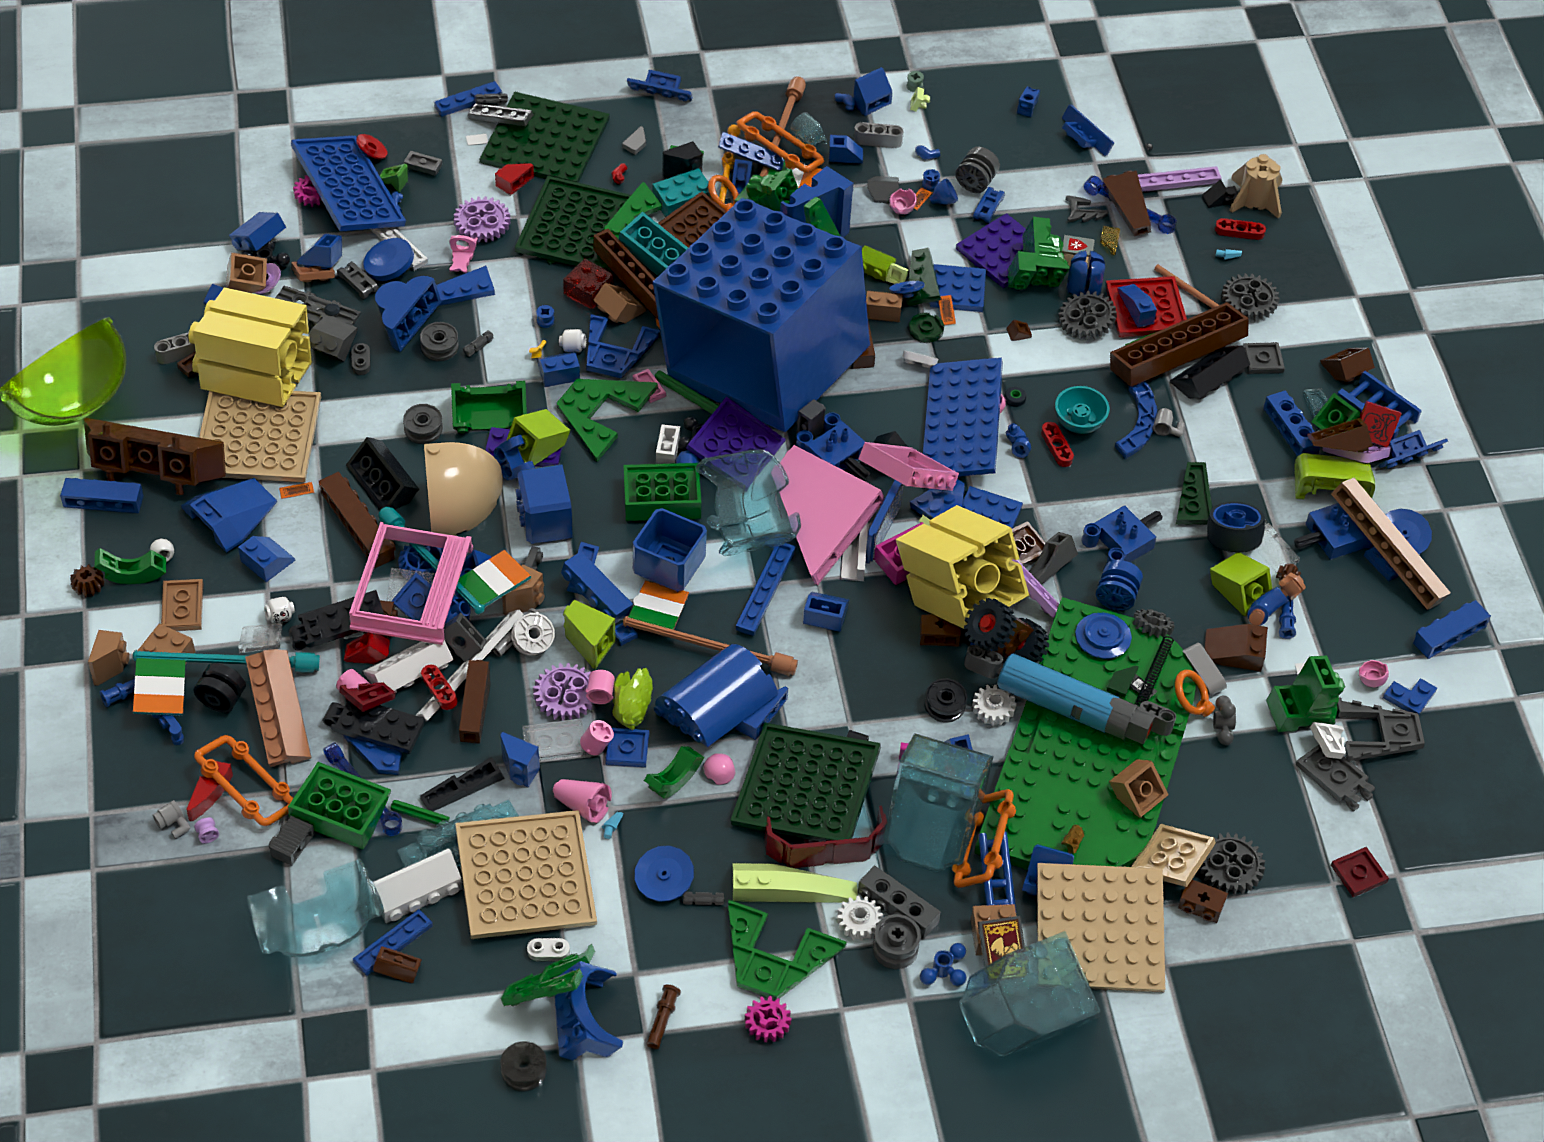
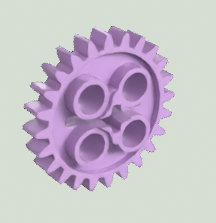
M478 196L477 200L471 198V202L465 200V205L459 204V209H456L454 214V226H456V231H459V235L464 234V236L473 239L478 238V242L481 239L487 242L488 238L494 241V236L500 238V233L505 234V230H508L510 225L508 208H505L504 203L500 204V200L494 202L493 197L490 200H487L486 196L484 199H480Z
M559 663V668L552 665L551 671L544 669L545 675L539 674V680H535L533 694L536 706H540L541 712L546 711L547 717L553 714L554 720L561 716V720L564 721L565 717L568 716L571 721L573 715L579 719L580 713L586 715L587 709L592 710V704H595L587 699V692L585 691L588 688L591 672L585 673V667L578 670V664H575L573 668L570 667V663H567L566 667Z

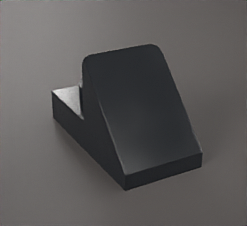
M1219 180L1202 194V198L1209 209L1232 204L1238 195V191L1235 186L1225 187L1222 180Z

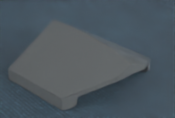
M874 176L869 179L867 189L872 195L873 201L875 203H889L891 195L899 190V177Z

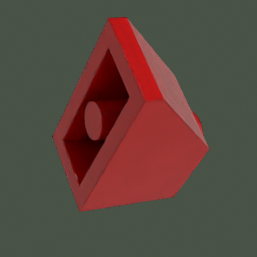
M506 164L495 173L496 187L512 195L534 178L533 164Z
M368 632L346 645L344 661L375 664L388 656L390 640L380 634Z

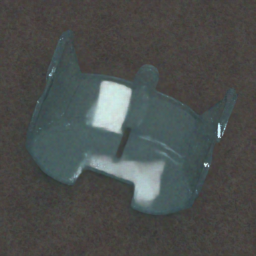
M747 450L733 454L705 457L697 464L696 472L704 475L717 485L715 495L716 516L710 515L707 518V523L712 529L720 531L725 541L719 550V554L732 556L746 551L770 549L783 545L797 536L801 528L799 513L795 512L783 519L776 498L777 493L789 484V479L783 466L771 452ZM765 514V515L762 516V517H759V518L754 519V520H752V521H748L749 519H753V518H755V517H758V516H760V515Z
M361 859L325 871L323 875L327 888L326 893L296 904L292 903L284 886L247 896V903L254 919L253 923L262 953L270 954L279 951L290 957L317 955L351 942L364 931L369 919L381 916L384 913L381 898L373 881L369 879L367 868ZM318 915L320 923L322 925L321 929H318L314 918V916Z

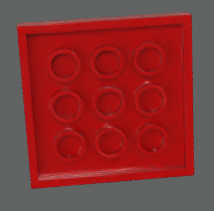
M1175 276L1108 280L1105 283L1109 301H1113V305L1116 306L1117 318L1115 325L1119 337L1146 336L1187 319ZM1135 284L1151 297L1157 308L1154 324L1142 327L1136 326L1117 290L1118 287Z

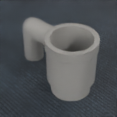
M1162 408L1156 414L1153 430L1159 435H1168L1170 433L1181 437L1185 424L1184 422H1178L1177 428L1173 427L1172 411Z
M174 800L153 814V818L160 829L165 826L168 827L175 822L179 824L180 827L171 831L175 839L190 830L189 824Z

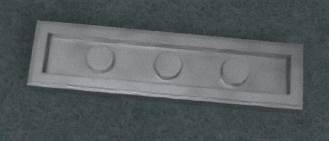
M476 103L467 114L469 119L526 126L533 117L531 110Z

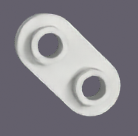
M903 350L902 358L905 359L906 363L915 364V362H920L926 368H931L932 365L934 366L938 363V358Z
M536 938L528 943L527 953L529 958L534 961H558L570 954V946L562 938Z

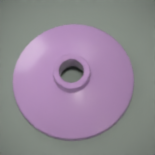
M267 263L266 287L254 293L263 294L276 286L281 276L280 268L276 264Z

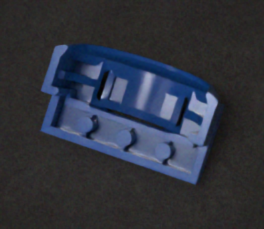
M579 961L561 974L564 975L580 968L583 978L578 988L555 995L559 1056L574 1060L587 1051L608 1057L622 1048L623 1040L607 1033L595 1021L586 1001L585 984L588 983L602 988L606 980L612 976H617L614 970Z

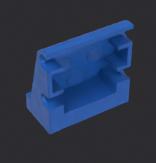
M826 166L812 177L811 187L803 184L790 195V204L782 201L780 212L806 223L804 205L814 197L820 198L840 236L845 237L850 231L853 182Z

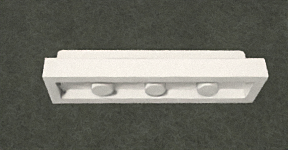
M868 523L843 553L842 580L864 581Z

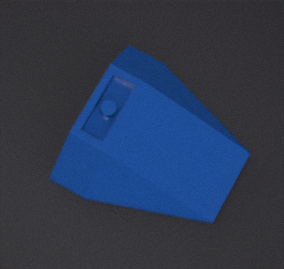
M255 478L197 495L182 504L181 508L192 519L198 516L213 531L215 542L227 553L247 538L274 507L277 500Z

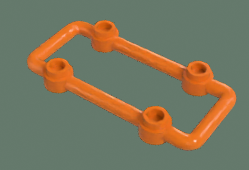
M753 111L737 121V127L745 132L746 140L750 142L757 140L785 160V166L788 169L793 170L797 168L802 172L808 173L824 163L823 156L816 152V148L813 145L801 142L778 126L772 117ZM754 118L758 119L763 130L768 132L774 130L800 148L804 158L811 159L813 157L816 160L805 166L800 162L799 157L786 153L761 136L757 128L747 126L745 123Z
M223 735L198 749L194 754V758L201 766V774L204 777L213 778L242 807L241 813L245 818L254 819L261 826H269L289 814L288 806L293 797L289 794L290 788L285 782L278 783L248 753L249 747L246 742H237L231 736ZM227 743L232 748V756L235 759L244 760L273 789L272 796L277 800H284L288 805L264 818L259 813L258 803L254 800L247 801L218 772L217 762L213 759L206 760L203 756Z
M1010 789L980 796L975 801L973 809L966 815V821L969 822L962 851L960 858L952 866V871L955 873L953 883L957 888L987 882L992 878L994 870L1002 866L1003 860L1001 855H999L1006 824L1008 819L1016 814L1015 805L1012 803L1014 794ZM1005 798L997 808L1000 818L992 849L984 858V863L987 865L985 873L963 879V877H967L971 872L970 864L967 860L976 827L981 826L985 819L981 812L982 805Z

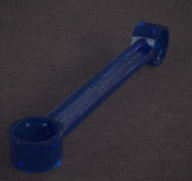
M1090 176L1084 183V190L1092 196L1100 194L1110 199L1099 177ZM1147 208L1150 221L1158 224V229L1162 233L1170 234L1174 232L1177 220L1173 215L1164 214L1161 216Z
M333 742L323 748L324 755L331 765H336L339 770L361 778L346 760L337 743ZM385 806L380 817L382 830L386 835L395 836L402 831V817L396 812H390ZM389 820H396L399 822V824L393 828L385 826V823Z

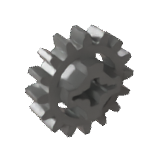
M1141 609V611L1136 610L1133 616V625H1137L1136 629L1143 627L1142 633L1147 632L1149 636L1153 634L1159 638L1160 635L1165 637L1167 634L1171 636L1173 633L1174 622L1170 621L1171 618L1166 617L1164 613H1159L1152 609H1147V611Z

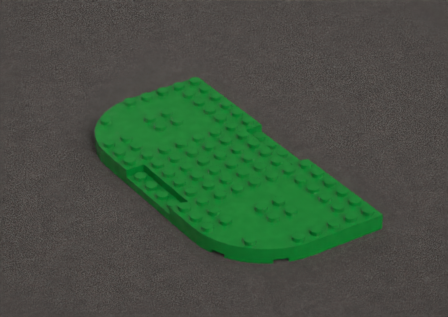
M1062 597L1048 635L1049 640L1046 641L1049 643V647L1045 648L1048 652L1046 655H1042L1044 660L1042 662L1039 661V664L1108 692L1107 687L1114 672L1132 666H1139L1136 675L1145 681L1163 637L1160 635L1158 638L1153 634L1149 636L1147 632L1142 633L1143 627L1136 629L1137 625H1133L1134 618ZM1104 612L1122 619L1130 628L1132 636L1130 647L1123 655L1112 659H1100L1084 652L1078 645L1075 635L1077 625L1084 617L1092 613ZM1175 640L1173 645H1171L1172 647L1162 671H1160L1158 680H1156L1154 689L1157 690V693L1148 700L1170 709L1176 714V720L1170 735L1163 736L1151 731L1143 745L1127 737L1122 740L1028 700L1026 701L994 791L1010 789L1014 794L1012 803L1015 805L1016 814L1008 819L1005 828L1008 837L1011 865L1028 870L1035 845L1068 853L1067 846L1062 845L1061 842L1073 825H1079L1084 832V837L1076 853L1073 854V865L1131 867L1147 847L1154 834L1164 799L1145 815L1138 817L1117 799L1109 781L1135 760H1150L1153 762L1166 790L1168 788L1190 715L1177 699L1175 679L1182 670L1193 671L1191 663L1182 651L1183 649ZM1186 677L1183 680V692L1188 702L1193 705L1196 683ZM1130 686L1125 698L1116 694L1113 695L1135 704L1139 693ZM1005 798L990 802L980 833H986L987 840L994 839L1000 818L997 808ZM979 838L976 842L974 854L980 855Z

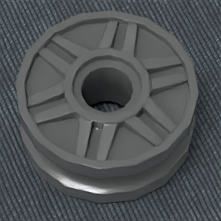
M434 322L428 324L420 334L421 351L424 356L431 360H448L459 349L458 332L449 323Z
M417 404L407 409L404 414V432L406 437L412 442L428 444L437 440L442 434V415L435 406Z

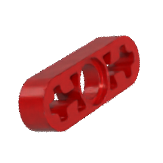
M1222 218L1217 220L1215 232L1222 236L1261 240L1265 236L1266 227L1261 223ZM1241 227L1244 231H1239L1236 228Z
M1054 422L1044 423L1041 435L1057 464L1062 467L1070 466L1073 462L1074 454L1058 425ZM1060 442L1062 446L1056 447L1053 443Z
M435 665L423 667L421 670L422 679L440 707L444 710L453 709L458 702L456 694L441 671ZM437 685H444L442 689H434Z

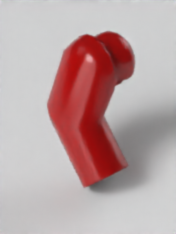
M621 163L611 173L613 181L617 184H621L625 178L622 175L627 170V166L624 163Z

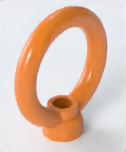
M714 175L710 178L708 191L712 200L728 211L734 206V200L739 195L736 187L728 178L722 175ZM716 182L723 183L730 190L733 204H725L720 200L715 190Z
M1182 670L1179 672L1175 679V693L1181 706L1190 714L1202 715L1203 717L1209 716L1214 711L1215 706L1209 701L1208 690L1202 678L1192 670ZM1186 677L1192 679L1199 688L1201 700L1197 703V707L1192 706L1184 695L1183 680Z

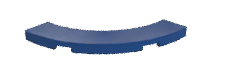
M1146 381L1132 387L1129 386V392L1137 404L1138 420L1135 428L1126 437L1115 443V448L1125 459L1138 452L1148 442L1154 431L1153 425L1157 414V405L1153 392Z

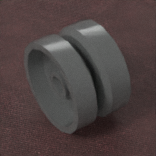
M900 914L888 915L879 921L875 928L872 948L874 956L880 964L891 969H903L916 960L921 938L920 929L916 922L908 916Z

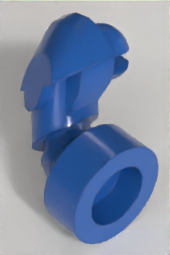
M1010 424L1005 434L1013 444L1011 450L1015 456L1024 458L1031 451V444L1025 432L1017 424Z

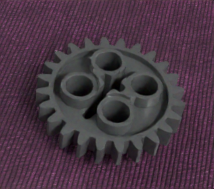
M1245 273L1244 277L1238 274L1237 279L1231 277V281L1227 280L1226 285L1224 284L1221 296L1222 302H1228L1250 319L1252 317L1256 321L1257 317L1263 320L1264 316L1269 317L1270 313L1274 314V310L1277 309L1279 302V292H1276V287H1272V282L1266 283L1267 278L1261 280L1260 275L1255 278L1254 274L1248 277Z
M1087 291L1086 295L1080 292V296L1073 294L1074 299L1068 297L1067 302H1063V307H1060V325H1062L1063 330H1066V334L1072 333L1073 338L1079 335L1080 340L1083 336L1086 337V340L1089 339V336L1096 339V335L1102 337V332L1108 334V328L1113 329V324H1116V306L1113 305V301H1109V297L1103 298V293L1097 296L1096 291L1093 295H1090L1089 291Z
M1229 833L1226 834L1225 838L1221 834L1218 835L1217 839L1213 837L1216 844L1200 866V874H1205L1204 881L1210 880L1211 887L1217 885V889L1221 890V888H1224L1227 893L1229 890H1232L1234 895H1236L1237 890L1244 894L1245 889L1251 891L1253 886L1257 887L1265 871V860L1262 859L1263 853H1257L1259 847H1252V840L1248 843L1245 842V836L1238 839L1237 833L1234 835V838Z

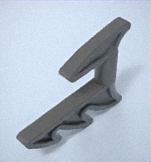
M1068 195L1065 198L1071 205V215L1068 217V222L1081 218L1082 222H1086L1096 217L1095 220H1100L1108 215L1107 210L1078 209L1077 205H1090L1091 200Z

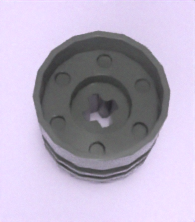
M974 147L970 149L956 169L955 176L958 183L967 191L981 193L986 190L999 171L1000 163L996 155L989 149Z

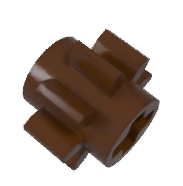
M1287 563L1284 567L1279 566L1276 578L1280 581L1291 572L1297 576H1300L1301 572H1298L1296 565Z

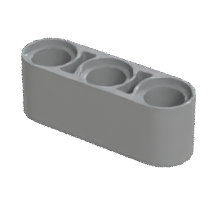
M860 122L855 125L854 142L858 145L898 148L902 145L904 130L898 125Z
M189 332L157 341L154 345V350L158 363L169 364L176 362L195 352V344L189 342Z
M1200 643L1182 650L1191 663L1193 671L1204 681L1209 697L1227 688L1224 677Z

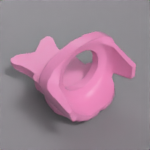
M463 235L451 236L449 243L453 251V265L450 267V271L467 273V266L474 256L473 253L478 238L473 239ZM459 240L466 241L469 244V246H460L457 245L456 242Z

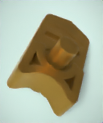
M1073 825L1061 842L1062 845L1067 846L1068 853L1070 854L1076 853L1084 837L1082 827Z

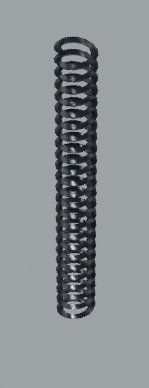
M1163 637L1144 684L1137 696L1135 705L1140 706L1138 702L1142 703L1149 700L1157 682L1156 680H1158L1160 671H1162L1172 647L1171 645H1173L1174 639L1172 637Z

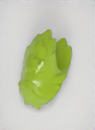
M647 668L637 669L631 680L628 671L624 674L620 673L614 682L613 716L620 724L631 730H634L644 720L648 705L651 702L653 683Z

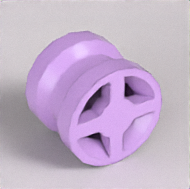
M203 818L196 822L194 828L199 833L198 838L201 843H210L219 837V831L215 828L213 818Z

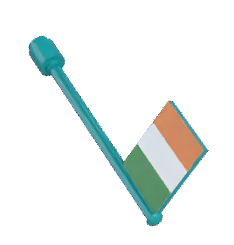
M384 507L380 510L378 514L380 522L398 527L405 526L404 518L394 508ZM409 543L437 571L439 561L423 545ZM503 550L461 576L455 591L479 615L484 612L486 606L530 580L531 575Z
M135 650L132 655L133 660L136 661L133 714L183 716L185 662L247 664L245 658L247 656ZM295 652V656L289 657L291 668H295V672L314 673V671H319L320 655Z

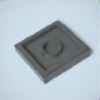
M1278 342L1243 343V348L1250 361V365L1247 366L1248 374L1284 373L1285 368Z

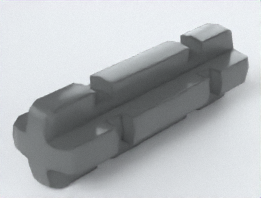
M505 93L476 94L475 103H507L508 95Z
M489 330L484 332L463 348L464 354L468 357L473 355L494 339L493 333Z
M685 892L683 894L684 904L695 902L698 905H712V903L723 905L724 893L715 892L714 895L712 892H695V894Z

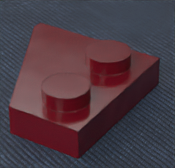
M384 682L358 684V688L349 689L346 685H341L339 688V693L362 712L395 699L396 693Z

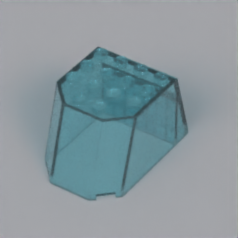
M914 733L898 764L883 839L886 844H890L896 851V857L900 861L939 873L952 865L963 864L983 805L994 756Z
M1066 931L1008 953L971 975L959 1002L975 1044L988 1048L1003 1057L1096 1020L1101 1014Z

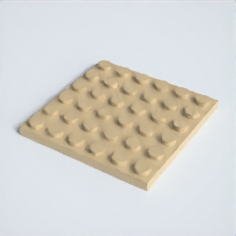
M209 391L199 438L224 442L226 476L222 478H255L256 480L306 482L321 402V392L293 391L285 405L280 407Z
M578 810L455 823L471 939L597 925Z
M1038 863L1037 986L1164 992L1163 869Z

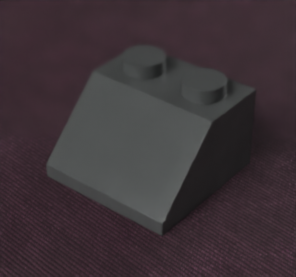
M324 316L312 328L309 334L310 348L345 361L358 328L329 316Z

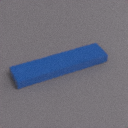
M418 909L355 956L353 963L366 976L373 972L375 960L381 946L399 952L433 926L432 921Z

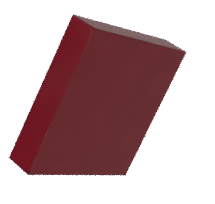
M1367 847L1338 858L1331 863V867L1352 897L1386 884L1389 880V877Z

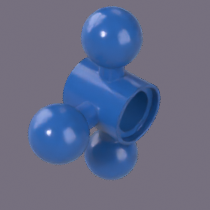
M954 943L950 947L949 952L946 950L938 951L934 957L933 968H925L921 971V982L925 985H931L936 981L937 976L943 978L950 975V982L954 986L965 984L967 979L965 972L952 968L954 959L960 960L966 955L965 946L961 943Z

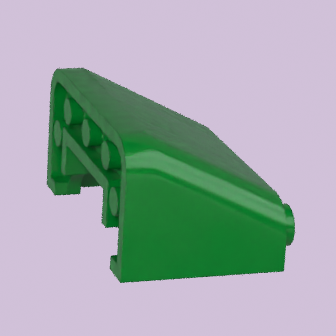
M516 381V385H513V387H511V384H507V386L470 387V385H466L465 388L461 387L460 383H451L453 429L457 430V433H468V430H490L491 427L510 429L514 417L527 414L525 381Z

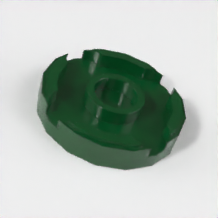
M926 312L919 313L913 316L909 323L910 335L919 342L931 343L943 336V320L935 314L933 316Z

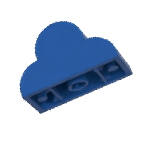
M428 276L415 277L407 283L400 281L388 282L382 285L375 295L390 343L399 352L402 351L441 303L435 280Z

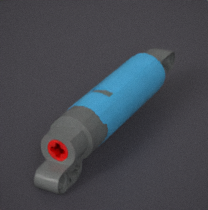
M975 644L970 645L967 649L964 662L967 669L987 678H997L999 676L997 682L999 689L1122 740L1127 737L1143 745L1151 731L1163 736L1172 733L1176 714L1172 710L1158 704L1144 701L1139 707L1113 694L1014 653L1008 656L1005 663H1002L1003 657L997 652L984 650Z

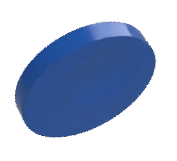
M402 238L385 239L374 245L367 252L363 262L367 274L374 280L386 281L394 279L411 266L414 259V251L409 242Z

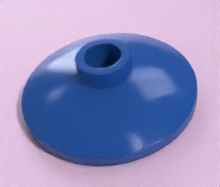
M906 281L890 286L889 291L895 294H903L904 298H909L913 296L914 292L921 290L925 284L921 281Z

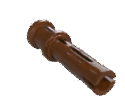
M663 985L661 1000L656 1005L658 1009L657 1015L646 1042L649 1048L659 1049L668 1019L670 1014L675 1011L676 999L681 994V990L676 986Z

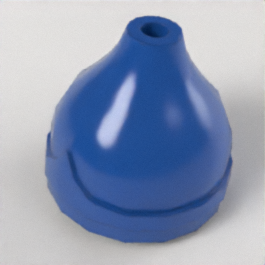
M946 178L936 185L929 199L932 204L949 205L958 201V196L953 185Z

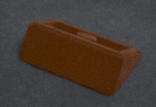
M381 946L373 971L408 983H414L422 959Z

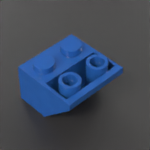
M882 67L855 80L853 99L856 104L854 106L864 116L892 103L893 91Z
M324 234L297 260V264H302L305 267L320 266L322 269L332 268L342 256V236Z
M811 592L808 595L804 608L803 624L841 632L849 599Z

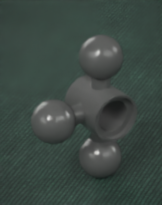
M1223 695L1219 696L1215 702L1217 709L1220 711H1214L1213 727L1214 729H1222L1218 734L1219 743L1229 745L1234 739L1233 733L1229 730H1234L1236 726V708L1231 703L1230 698Z

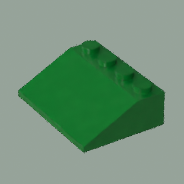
M699 463L623 465L626 521L649 520L653 512L660 508L687 519H701Z
M317 762L288 806L289 819L290 816L296 817L313 825L316 832L363 850L375 831L391 794V789Z

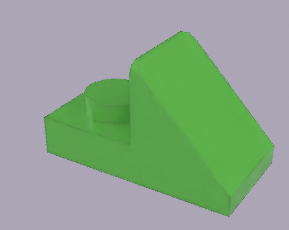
M405 163L385 168L379 176L384 184H392L400 192L408 181V166Z

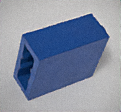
M258 212L229 236L232 240V245L237 250L257 251L287 227L279 213Z

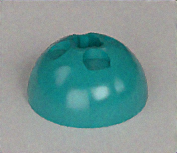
M1074 386L1063 390L1055 402V412L1059 422L1067 430L1078 434H1087L1099 429L1105 423L1110 411L1106 397L1099 391L1086 386Z

